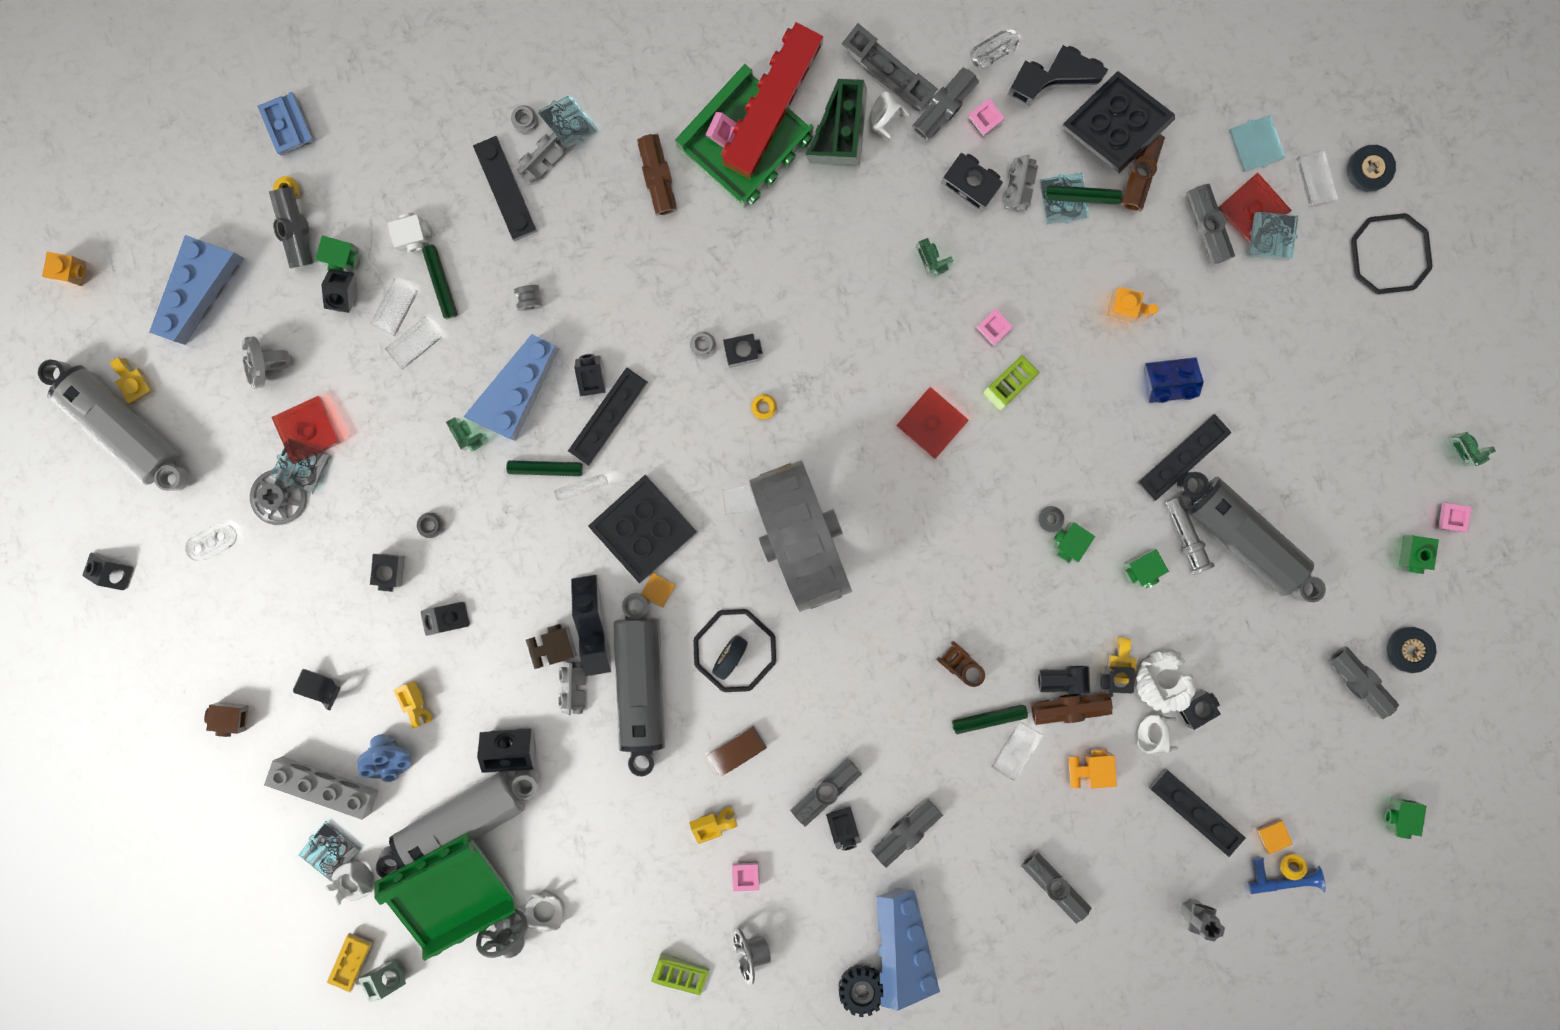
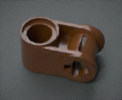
M952 641L950 643L951 647L942 657H938L936 660L970 687L980 686L985 680L984 669L955 641ZM970 668H977L979 670V678L974 682L966 679V672Z

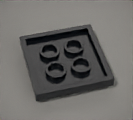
M1117 71L1063 123V129L1120 174L1175 120V114L1121 72Z
M646 474L588 525L592 532L639 584L697 533L695 528Z

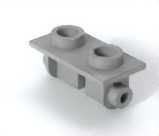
M552 133L550 136L547 134L542 136L536 143L538 148L532 154L527 152L518 161L520 166L516 170L520 173L525 170L524 178L529 183H532L534 180L537 182L548 170L542 162L544 159L553 165L565 153L563 150L566 148V145L561 140L554 141L557 137L556 134Z
M1030 155L1014 158L1011 164L1009 186L1005 192V209L1017 207L1016 210L1026 212L1027 207L1031 205L1033 189L1025 187L1026 183L1030 185L1035 183L1038 165H1036L1037 161L1035 159H1029Z
M562 661V667L559 669V682L562 683V693L558 696L559 708L562 709V713L571 715V709L572 714H583V709H585V690H576V685H586V676L582 663L573 662L572 667V663Z

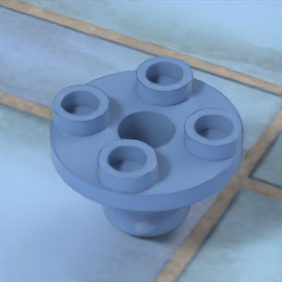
M380 734L374 736L370 740V748L361 754L357 760L359 776L392 782L397 779V775L403 773L411 766L410 753L402 747L395 746L397 739H394L391 735Z

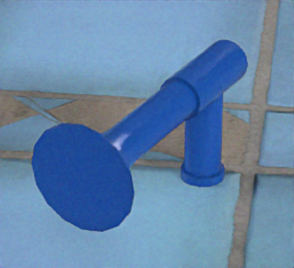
M1264 857L1252 859L1257 882L1248 883L1250 894L1304 886L1318 887L1323 893L1326 891L1324 875L1320 865L1314 873L1304 876L1300 880H1267Z

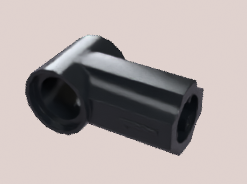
M1068 666L1066 669L1038 670L1039 692L1090 693L1089 666Z

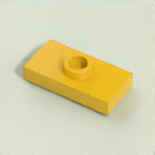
M352 933L347 934L327 983L351 993L373 942Z

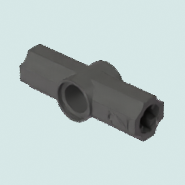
M962 67L945 88L942 87L928 104L929 107L912 125V128L922 139L929 141L946 121H950L963 105L962 102L979 84L976 75L969 69Z
M1210 183L1189 190L1187 195L1197 220L1196 229L1198 234L1203 237L1212 265L1235 257L1225 228L1226 218L1219 211ZM1207 219H1212L1215 222V230L1207 227Z
M293 187L269 191L276 217L273 223L274 233L277 239L283 242L289 268L313 264L306 239L309 233V225L306 218L299 213Z
M1344 646L1331 655L1328 661L1347 681L1346 685L1350 691L1359 699L1364 700L1380 719H1385L1397 711L1399 704L1381 685L1382 680L1371 668L1366 665L1364 666L1348 647Z
M846 757L824 779L819 780L815 787L795 804L790 811L806 827L827 806L835 803L838 796L862 775V772ZM823 786H830L834 791L830 797L824 798L820 796L819 790Z
M927 798L908 816L905 815L891 827L890 833L875 845L871 852L887 868L906 849L910 850L916 846L924 837V833L943 814Z
M1037 850L1024 860L1021 867L1076 924L1089 915L1092 907ZM1054 882H1062L1060 891L1051 892L1050 888Z
M1193 899L1182 904L1181 913L1189 923L1188 931L1201 935L1205 940L1214 942L1217 938L1223 937L1225 927L1216 916L1217 909L1203 905L1200 901Z

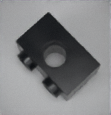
M961 152L944 175L941 184L983 212L1003 184V181L1000 180V175L989 168L986 170L980 166L979 160L973 155H965ZM970 175L977 176L980 184L977 186L970 185L967 177Z
M532 729L480 732L477 759L481 773L534 769L535 741Z

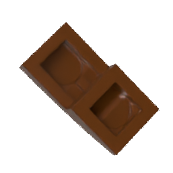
M752 726L707 754V757L721 777L765 750L767 746L755 727Z

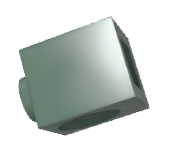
M396 960L383 963L358 978L369 1002L381 1000L406 984L403 969L397 964ZM383 974L386 976L387 979L386 985H384L382 982Z

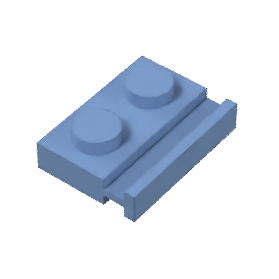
M292 91L286 96H279L257 106L277 154L283 155L304 146L303 144L314 142L296 96Z

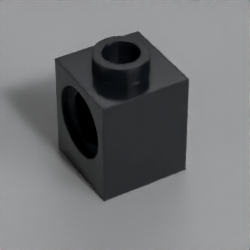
M329 269L321 284L324 309L350 313L357 298L355 273Z
M754 334L723 340L729 368L759 362L758 355L763 354L760 339L755 340ZM741 344H747L751 347V352L748 356L741 357L736 353L737 347Z
M373 554L370 585L378 586L379 591L393 592L394 587H401L405 556ZM385 566H389L392 570V577L389 580H386L382 575V570Z
M1204 690L1197 691L1192 697L1190 706L1179 712L1187 727L1193 730L1221 715L1217 708L1220 704L1215 695ZM1199 702H1203L1205 710L1202 714L1197 715L1195 713V706Z

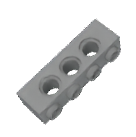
M283 756L272 761L264 786L361 820L371 814L379 791Z

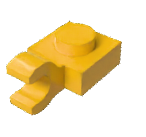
M117 357L110 361L114 371L121 377L115 383L128 404H133L154 391L141 369L132 371L125 358Z
M1118 637L1117 655L1109 654L1108 666L1133 667L1136 672L1137 658L1129 657L1131 640L1129 638ZM1118 673L1114 677V682L1128 684V675Z
M415 681L393 689L402 712L408 713L410 725L413 728L421 726L419 716L423 719L424 724L432 721L430 712L421 707L425 704L422 699V693Z
M732 807L724 808L718 817H715L713 813L689 822L691 831L698 844L723 836L721 831L734 829L738 826L735 818L727 820L735 815Z

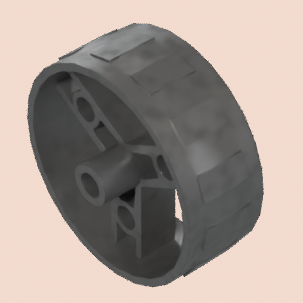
M800 460L792 464L788 463L749 480L767 535L759 537L761 547L768 562L777 559L799 612L809 608H816L851 593L852 589L832 539L842 535V529L834 509L822 513L803 461Z

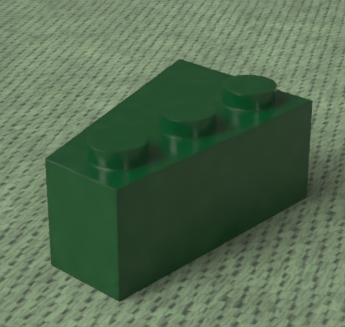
M837 80L820 125L817 126L815 131L816 134L810 148L808 147L805 154L810 163L860 165L867 87L864 80Z

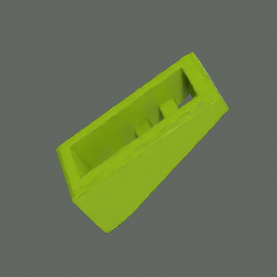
M1021 355L983 394L1001 411L1040 372ZM1017 366L1029 376L1027 379L1016 369ZM1010 373L1021 383L1020 386L1009 376ZM1002 381L1013 390L1012 393L1001 383Z
M661 953L651 982L701 996L709 970ZM665 965L670 966L667 976L662 975ZM675 968L680 969L677 979L672 978ZM689 971L687 982H681L684 972ZM695 973L700 974L696 986L691 985Z

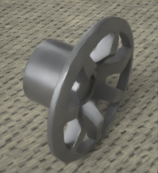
M279 469L261 474L251 487V507L257 517L268 524H288L301 514L305 506L306 492L305 489H302L303 486L296 483L288 487L282 486L283 475L288 476L290 473L286 470H282L279 478H276L275 484H268L264 479L270 475L277 474ZM261 484L262 487L258 491L257 498H255L256 489ZM297 487H299L301 493L300 502L289 498V493L293 492ZM256 502H259L266 509L264 515L259 511ZM286 504L299 506L296 512L288 517L285 508ZM274 510H278L283 520H271L269 517Z
M516 909L514 914L505 919V925H502L500 921L494 924L495 932L484 930L478 933L476 947L482 956L487 958L500 956L512 958L522 951L525 944L523 937L527 930L528 921L524 913ZM515 915L521 917L520 921L513 923ZM482 938L491 939L481 946ZM492 947H496L495 952H487Z
M736 928L733 933V942L737 944H734V948L737 953L743 956L738 961V966L745 981L752 985L755 981L754 967L771 962L770 950L764 937L747 941L743 932Z

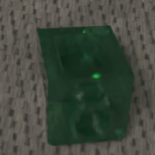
M928 238L918 241L916 249L927 275L934 272L935 276L950 270L949 266L954 261L952 256L937 261L939 253L934 243L930 244Z
M454 417L446 422L461 450L466 451L469 449L470 452H473L484 445L482 441L488 439L486 434L482 432L470 438L469 435L472 434V431L465 420L461 421L459 418Z
M1468 432L1457 433L1448 438L1463 465H1482L1489 461V455L1496 451L1493 446L1478 450L1476 439L1469 435Z

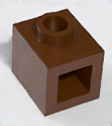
M221 702L210 704L204 715V722L207 724L206 731H213L215 736L231 737V733L238 734L246 731L249 705Z

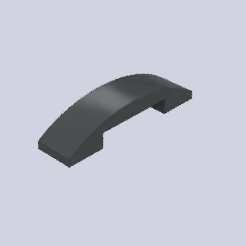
M857 23L842 42V46L875 78L898 96L922 110L938 89L921 74L917 73L916 75L877 43L878 39Z

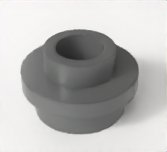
M1046 507L1039 513V525L1048 532L1058 531L1064 524V514L1057 507ZM1050 514L1056 517L1054 524H1050L1047 520Z
M425 513L419 517L417 530L423 537L434 538L442 532L443 521L439 515ZM430 520L435 524L433 530H428L426 527L427 522Z

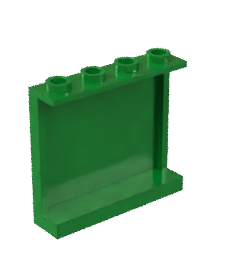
M746 64L736 72L675 139L676 146L744 208L748 203L753 205L762 194L760 190L766 184L770 186L778 178L779 174L777 172L783 165L788 167L796 158L794 153L800 146L805 148L814 137L812 135L814 126L812 124L808 126L789 108L751 180L723 165V156H721L723 147L708 138L706 133L716 112L725 114L736 123L739 119L744 120L748 112L745 108L751 96L756 97L760 90L757 87L759 80L753 76L752 69Z
M468 832L374 882V899L379 905L387 903L421 946L422 959L424 961L441 954L444 950L456 944L462 943L465 939L486 930L489 926L500 920L507 919L516 912L514 895Z

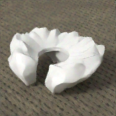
M1171 649L1169 651L1160 650L1152 652L1148 658L1140 662L1138 670L1135 672L1137 675L1135 678V688L1138 690V695L1141 696L1142 701L1147 702L1148 706L1153 707L1155 711L1161 710L1162 713L1183 711L1190 706L1192 697L1195 694L1196 681L1192 674L1181 675V679L1174 688L1165 689L1159 685L1158 677L1161 672L1168 669L1178 670L1183 666L1185 660L1181 658L1179 651L1176 652Z

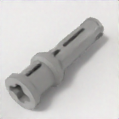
M1181 496L1165 502L1184 544L1183 554L1188 556L1192 565V574L1195 575L1213 568L1215 565L1213 562H1210L1204 549L1206 544L1199 540Z

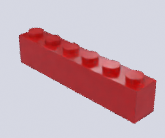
M795 22L792 29L787 28L782 38L783 47L780 52L777 50L774 52L769 63L772 67L768 75L765 73L762 75L757 86L760 89L756 97L751 96L745 108L748 112L744 120H738L733 130V133L736 134L731 143L727 142L721 153L725 167L750 180L823 45L822 35L798 22Z

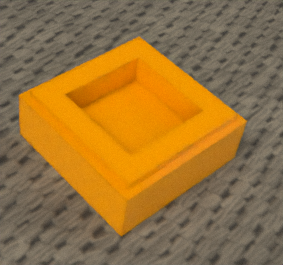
M653 573L642 594L648 600L663 608L676 585Z
M1281 819L1257 829L1263 846L1269 855L1293 845Z

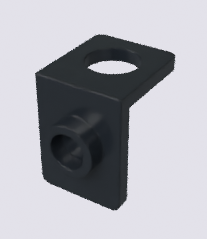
M91 552L82 576L97 586L123 591L126 589L133 568L130 565L107 561L96 553ZM121 569L123 572L122 579L117 583H112L109 578L111 572Z
M464 602L434 607L420 612L426 636L469 626ZM428 616L432 619V628L429 625Z
M1105 666L1104 673H1101L1100 687L1108 697H1113V693H1134L1135 669L1133 667ZM1125 673L1128 675L1129 682L1125 687H1117L1114 684L1116 674Z
M302 669L294 685L293 692L321 702L325 709L330 711L341 687L333 678Z

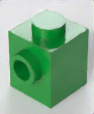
M322 235L315 260L328 266L327 270L335 269L352 272L353 267H356L359 262V248L352 243Z
M1069 522L1065 530L1061 528L1055 535L1053 541L1056 543L1053 549L1058 551L1056 556L1069 564L1071 560L1079 563L1096 536L1075 522Z
M1403 535L1399 566L1408 567L1407 572L1424 574V570H1435L1439 539Z
M1149 549L1124 563L1127 568L1124 570V573L1131 584L1135 583L1136 586H1145V588L1160 582L1158 578L1169 572L1157 549Z
M1391 797L1390 807L1385 813L1386 828L1394 831L1397 837L1411 839L1412 835L1422 837L1427 806L1417 801Z

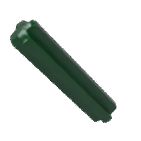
M1048 185L1045 189V199L1118 205L1122 200V191L1117 189Z
M434 244L424 246L422 253L443 318H454L457 316V311L437 248Z
M509 460L506 464L507 474L582 476L583 464L580 462Z
M1025 705L1013 706L953 720L952 728L955 734L966 733L1027 719L1028 712Z

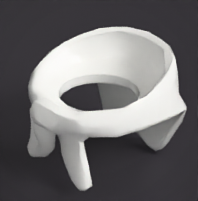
M883 92L871 110L870 129L879 133L881 137L885 135L891 139L892 136L882 127L887 124L896 112L901 116L906 115L908 117L911 114L905 106L895 99L891 92ZM885 112L882 119L878 122L880 116Z
M1157 713L1146 717L1138 729L1137 745L1141 751L1146 754H1156L1160 752L1170 753L1173 750H1178L1177 746H1170L1169 726L1165 722L1176 721V718ZM1153 723H1157L1162 730V737L1158 744L1153 742L1150 736V727Z
M350 861L339 866L334 871L332 884L326 885L325 889L327 891H334L336 894L335 902L339 906L344 898L349 901H355L369 895L372 891L373 875L364 863ZM350 874V880L357 885L358 890L354 892L344 890L340 884L341 876Z
M547 891L533 894L524 910V915L528 921L527 929L539 932L558 930L561 927L564 912L561 901ZM541 901L550 902L554 907L553 918L544 923L539 922L534 916V908Z

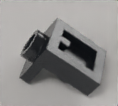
M585 354L580 356L579 359H575L574 369L580 396L606 393L601 356Z
M851 807L826 814L837 849L847 851L856 848L857 844L861 843Z

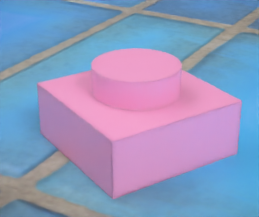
M990 98L968 115L969 119L983 136L1005 119Z
M716 112L706 136L724 148L727 142H732L735 136L733 130L737 123L725 114Z
M994 309L976 328L994 346L1013 326L997 309Z
M1442 503L1438 529L1468 532L1472 507Z
M758 862L732 863L733 892L759 890Z

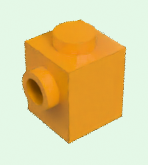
M47 252L42 277L59 283L81 286L86 261L69 255Z

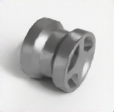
M526 285L514 289V295L518 298V303L516 304L518 311L534 310L543 306L542 301L538 297L540 292L539 285Z

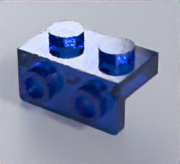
M1197 357L1145 363L1144 371L1150 389L1148 395L1149 403H1165L1179 399L1190 400L1200 396L1204 381Z

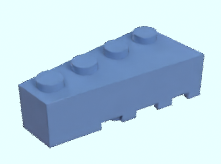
M185 235L149 333L185 345L204 318L203 315L208 307L212 306L217 299L216 295L223 285L228 283L232 277L231 273L237 265L241 264L244 257Z
M531 334L463 417L516 441L559 348Z
M897 888L877 896L878 931L881 932L879 956L882 957L880 983L883 984L881 1007L899 1011L939 993L940 989L915 891Z

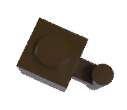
M561 624L547 627V633L540 635L543 642L541 646L537 645L535 637L525 640L534 669L544 667L541 656H547L549 665L578 656L569 626L562 628Z

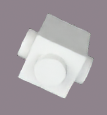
M402 214L398 220L387 222L393 246L399 252L406 250L408 252H417L422 250L424 245L429 244L427 237L431 235L429 225L426 220L423 221L417 214Z

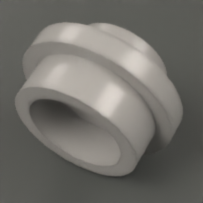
M518 106L512 112L511 122L517 130L527 132L535 127L537 115L529 106ZM522 116H529L528 122H520Z
M698 332L691 338L690 348L696 356L705 358L713 354L716 342L711 334ZM702 340L708 343V347L704 350L698 347L699 342Z

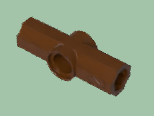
M659 134L642 136L637 141L644 165L642 167L647 189L650 190L656 216L671 214L677 211V205L671 187L672 179L669 166L664 159Z
M1161 134L1134 159L1133 165L1128 172L1129 178L1120 203L1127 210L1139 212L1143 210L1152 178L1157 171V162L1165 137ZM1137 167L1145 168L1148 172V175H1141L1138 172Z
M1104 692L1088 695L1067 694L1059 696V699L1031 702L1032 718L1035 725L1055 722L1076 723L1084 721L1085 718L1112 715L1113 710L1112 699Z

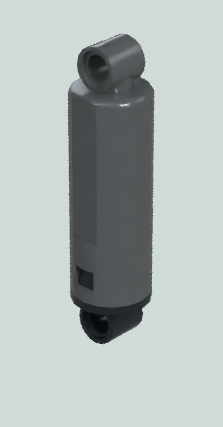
M1188 472L1179 477L1177 480L1178 492L1182 496L1191 499L1186 507V511L1281 596L1293 593L1298 600L1313 603L1320 601L1324 597L1326 592L1324 582L1318 577L1311 576L1314 570V562L1220 477L1217 476L1208 481V478L1201 472ZM1191 478H1194L1198 484L1194 492L1188 488V481ZM1308 582H1310L1312 584L1313 590L1312 593L1307 596L1304 591L1305 585Z
M633 593L625 597L622 602L625 619H618L613 623L618 750L630 752L629 770L632 774L643 777L651 773L656 764L654 751L665 748L660 620L658 618H648L650 608L648 598L642 593ZM634 598L639 599L643 604V609L639 613H634L630 610L629 604ZM636 757H647L649 766L647 768L638 767L635 762Z

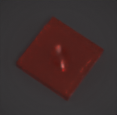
M1258 172L1218 207L1219 211L1223 213L1225 218L1250 245L1255 213L1288 215L1292 211ZM1266 222L1264 224L1263 229H1266V227L1269 225V222Z
M929 387L896 427L933 459H936L969 419L932 387Z
M316 396L271 417L288 457L294 465L341 443L320 396Z

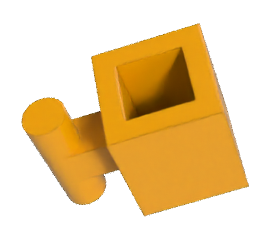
M1118 287L1112 291L1106 316L1132 322L1138 318V315H1142L1144 318L1153 316L1158 312L1159 307L1156 304L1142 303L1144 296L1142 292Z
M1091 749V753L1084 754L1085 765L1080 766L1079 756H1068L1070 788H1081L1080 777H1086V785L1091 789L1117 787L1115 755L1107 752V749Z

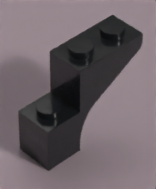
M1062 45L1048 72L1044 70L1041 64L1025 60L1007 95L1030 106L1036 95L1047 87L1059 85H1097L1106 75L1108 69L1104 67L1101 61L1095 58L1089 59L1081 55L1077 48Z
M597 575L571 579L572 617L579 636V657L585 676L611 672V656L604 628Z

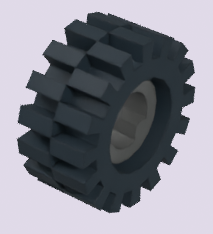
M856 965L855 969L850 967L848 973H843L842 980L839 981L841 1004L843 1003L844 1009L846 1011L850 1010V1013L854 1016L856 1013L859 1014V1017H864V1014L867 1013L868 1016H871L874 1010L876 1012L880 1010L879 1006L883 996V984L880 983V974L878 975L877 970L874 968L871 970L867 965L864 968H861L860 965ZM865 985L866 991L869 993L865 997H858V992L855 990L856 987Z

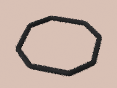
M1401 213L1369 217L1352 237L1351 245L1355 276L1377 294L1415 290L1432 270L1429 232L1409 214ZM1405 218L1424 234L1427 268L1411 286L1378 289L1360 274L1357 239L1371 222Z
M746 609L718 611L693 640L695 667L722 692H746L752 690L777 661L776 637L774 633ZM746 614L770 636L771 662L749 686L724 687L699 664L698 640L721 615Z

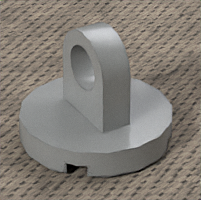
M255 336L245 337L242 341V349L247 350V356H244L242 360L247 382L253 389L264 387L265 371L281 369L291 364L288 351L262 352L260 343Z

